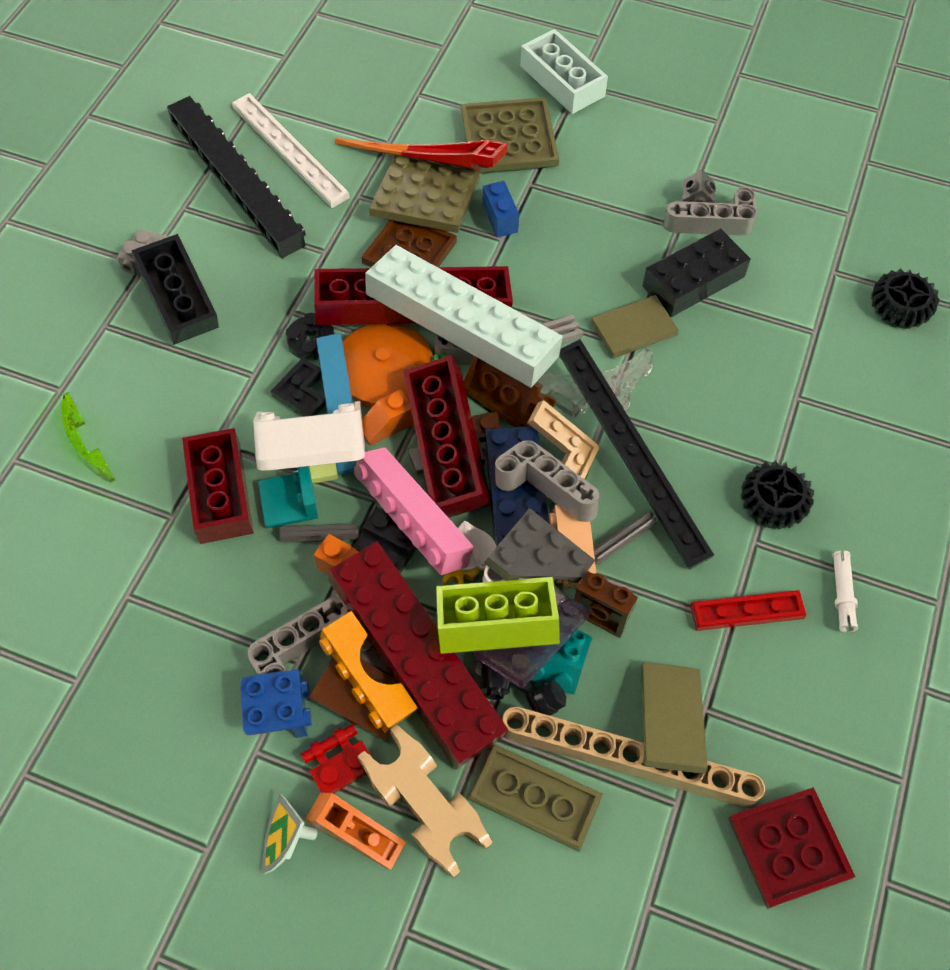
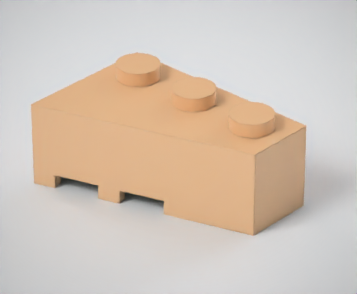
M555 505L549 513L550 525L595 559L591 523L579 521L562 507ZM595 562L588 570L593 574L596 573ZM555 579L556 583H560L561 590L574 589L579 585V583H568V580Z

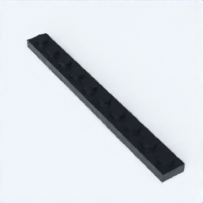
M581 339L561 348L560 359L688 569L690 570L713 558L714 553Z

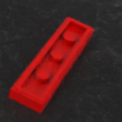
M800 590L691 602L690 605L696 631L801 620L807 616Z

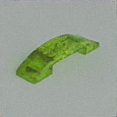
M69 392L63 394L61 415L68 439L80 459L93 473L110 483L115 481L99 449L88 452L76 429L84 425L85 422Z

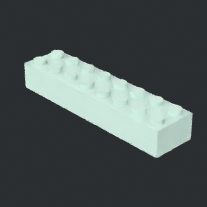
M397 245L365 273L366 294L530 388L559 357L562 335Z

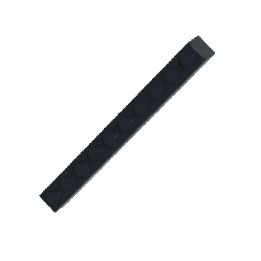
M188 96L168 105L167 109L172 124L278 255L284 258L306 246L304 240L306 233L303 226L294 221L289 209L283 208L278 196L272 195L267 183L261 181L256 170L248 166L245 157L237 153L232 141H227L222 129L216 128L210 115L206 116L199 102L196 103L191 96Z

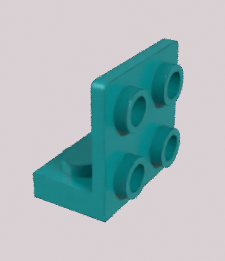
M309 466L298 467V470H294L291 475L264 479L258 482L266 528L319 519Z

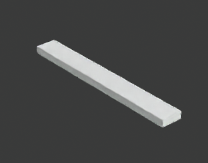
M250 93L232 102L233 109L331 209L350 198L349 192Z

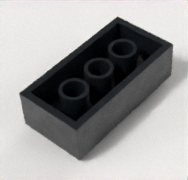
M720 228L646 267L642 286L651 296L656 295L669 316L673 317L744 278L751 258Z
M178 234L131 250L135 265L173 345L219 328L217 314Z

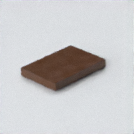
M333 657L309 699L386 742L391 730L384 733L381 728L377 729L372 724L368 716L371 712L365 703L360 704L352 693L353 685L348 678L344 680L339 675L335 667L338 663ZM360 659L364 671L371 679L386 685L397 684L393 677Z

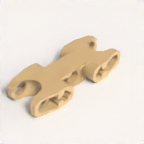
M396 724L390 729V734L400 750V756L395 762L389 765L379 764L365 751L358 755V760L364 768L373 789L389 807L400 798L404 801L422 824L411 833L412 837L426 856L438 864L453 879L460 872L449 851L450 842L453 838L459 835H467L475 840L484 850L493 842L483 827L477 812L460 793L449 802L444 798L427 776L437 767L436 763L418 741Z

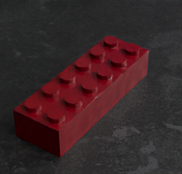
M448 355L403 371L429 497L448 518L492 505L460 366L452 355Z

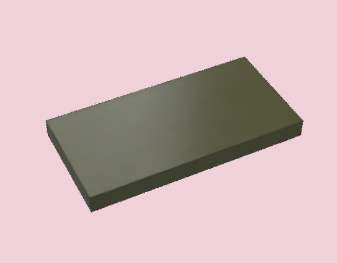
M643 662L641 679L644 766L705 774L708 767L700 669Z
M493 744L468 800L580 852L603 793Z

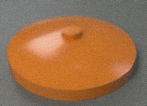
M370 324L351 333L343 341L353 401H360V405L372 408L379 399L400 389L409 400L403 371L431 362L433 355L427 341L415 330L401 324Z

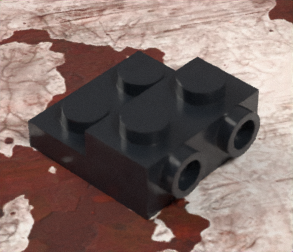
M376 506L362 526L363 533L353 548L361 551L378 541L401 574L417 548L406 534L399 529L384 509Z

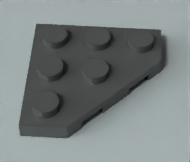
M529 508L489 555L484 564L506 581L519 580V578L553 577V582L555 579L568 580V583H579L586 571L595 562V559Z

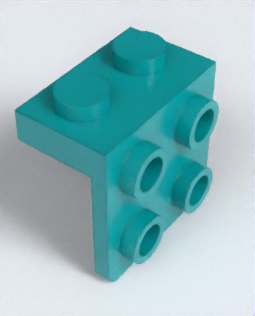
M559 625L560 644L529 646L525 654L520 677L539 684L555 680L564 692L575 695L592 637L580 630H573Z

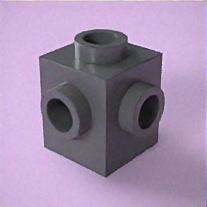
M703 170L683 180V202L715 203V182Z

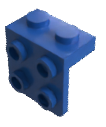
M299 669L247 676L241 679L243 731L246 735L250 736L292 729L296 738L308 736L307 726H312L310 708H305V698L310 696L308 680L303 681Z

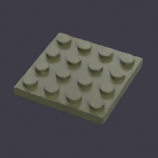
M546 97L461 104L466 142L492 140L508 143L507 153L495 166L491 168L479 167L478 171L480 173L559 166V156Z
M394 156L369 207V216L458 233L480 180V172L446 164L431 163L426 160L410 159L405 156Z

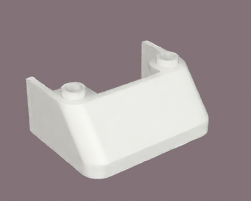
M360 401L355 402V407L353 403L338 405V409L332 414L280 419L279 416H274V412H257L253 420L255 458L258 470H276L348 462L365 457V439Z

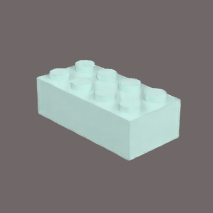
M553 29L521 46L520 66L571 114L605 97L608 76L557 30Z

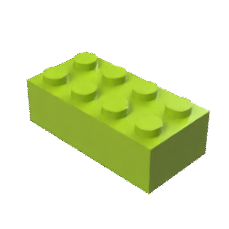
M553 577L436 586L438 635L441 654L560 644L559 615Z

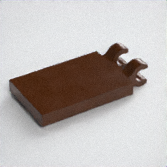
M474 356L464 379L467 394L492 412H497L499 417L514 427L531 426L527 422L538 402L544 400L554 407L557 401L554 397L540 392L543 385L539 382H536L530 388Z

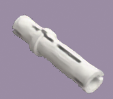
M836 551L832 554L837 593L835 608L838 609L839 630L846 633V627H848L849 623V633L858 630L855 610L858 607V602L854 597L851 554L848 551H843L844 557L841 560V551Z

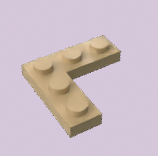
M544 400L538 402L527 423L565 453L562 463L585 479L600 446Z

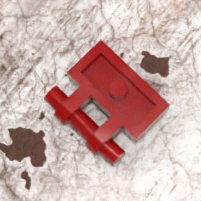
M353 724L344 729L339 727L333 731V735L319 743L318 741L313 742L309 745V749L300 753L305 764L315 758L320 764L311 769L310 773L321 793L335 794L367 775L358 760V755L363 751L369 755L370 753L362 740L353 746L348 741V739L358 734ZM340 745L343 751L328 760L324 753Z

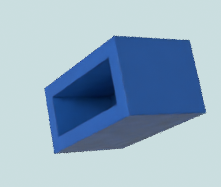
M505 181L484 185L482 205L496 238L518 233L519 212Z

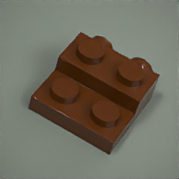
M586 571L576 588L571 613L621 638L628 619L634 610L638 596L634 595L626 587H618L608 582L604 576L598 573L593 574Z

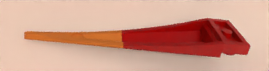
M335 138V144L476 171H478L479 167H494L507 153L508 143L492 140L449 144H389Z

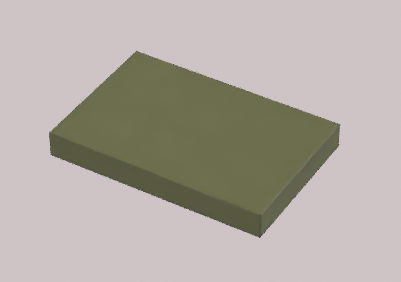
M656 295L592 317L591 321L613 359L677 336L679 331Z

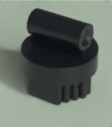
M555 680L543 682L535 686L532 692L525 695L532 711L551 716L566 706L567 697L565 692Z

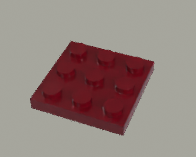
M814 787L733 814L728 818L767 909L856 877Z

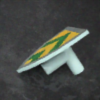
M282 794L278 797L268 823L262 856V874L274 871L285 859H290L299 838L315 840L317 837V828L304 826V821Z

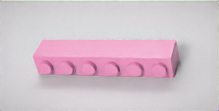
M385 447L365 452V457L357 460L354 468L356 478L361 481L371 496L378 501L384 511L395 521L399 529L406 534L413 545L424 555L428 563L440 575L468 567L474 548L471 542Z

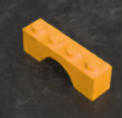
M350 611L322 629L319 643L326 655L332 654L338 663L335 667L339 675L344 680L348 678L353 685L352 693L360 704L365 703L371 712L368 716L372 724L377 729L381 728L386 733L396 724L398 725L411 716L418 707L401 683L393 685L381 684L366 674L360 662V649L368 634L353 612Z

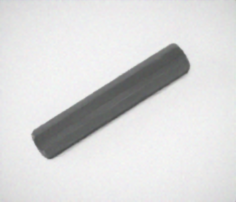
M650 511L645 512L595 547V564L602 563L653 527L657 521L653 513Z
M358 524L282 526L279 530L281 542L324 541L328 534L340 540H357L359 538Z

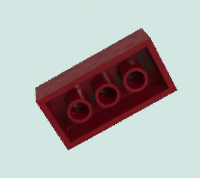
M235 428L183 437L182 442L193 530L199 543L204 544L254 534L241 446Z

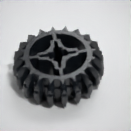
M901 268L896 272L891 270L888 274H883L878 282L875 283L871 293L872 307L876 308L875 314H882V320L888 319L890 325L896 323L899 328L904 325L909 329L914 325L919 328L923 323H927L937 311L940 299L938 298L939 291L934 289L935 283H928V277L922 278L920 272L913 274L910 269L904 272Z
M776 460L770 466L765 461L761 467L756 465L752 472H749L745 477V481L741 486V500H744L743 509H750L749 517L757 516V523L765 521L768 528L772 524H776L778 530L783 528L784 525L791 528L794 523L799 524L808 516L810 508L814 504V499L812 498L814 490L810 489L811 481L804 480L805 473L798 474L796 472L797 466L790 469L787 462L779 466Z

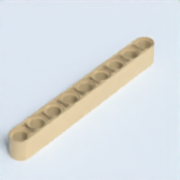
M511 707L503 714L502 721L508 728L505 737L514 742L743 808L754 806L765 793L763 780L753 773L707 761L708 768L706 773H694L695 779L691 780L687 779L682 771L669 769L659 771L653 767H645L644 742L521 707ZM512 719H517L522 722L523 726L513 729L507 723ZM540 727H545L550 730L551 735L541 737L536 733V730ZM574 735L579 739L580 743L575 746L569 745L565 741V737ZM597 743H602L608 748V753L600 754L596 752L593 746ZM627 751L634 753L637 761H626L623 753ZM712 777L721 778L724 781L725 788L716 787L712 782ZM742 785L750 786L754 791V797L747 796L742 790Z

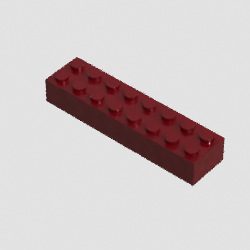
M508 266L438 267L512 308L513 298ZM370 268L314 269L316 325L408 324L416 322L366 294L365 273Z
M378 541L329 569L330 584L348 611H352L368 634L367 639L397 684L401 683L418 707L416 712L455 770L505 736L508 728L456 653L441 654L437 626Z

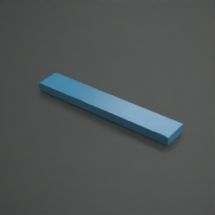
M341 333L316 338L328 414H332L337 410L338 405L353 403ZM357 460L336 463L338 475L354 472Z

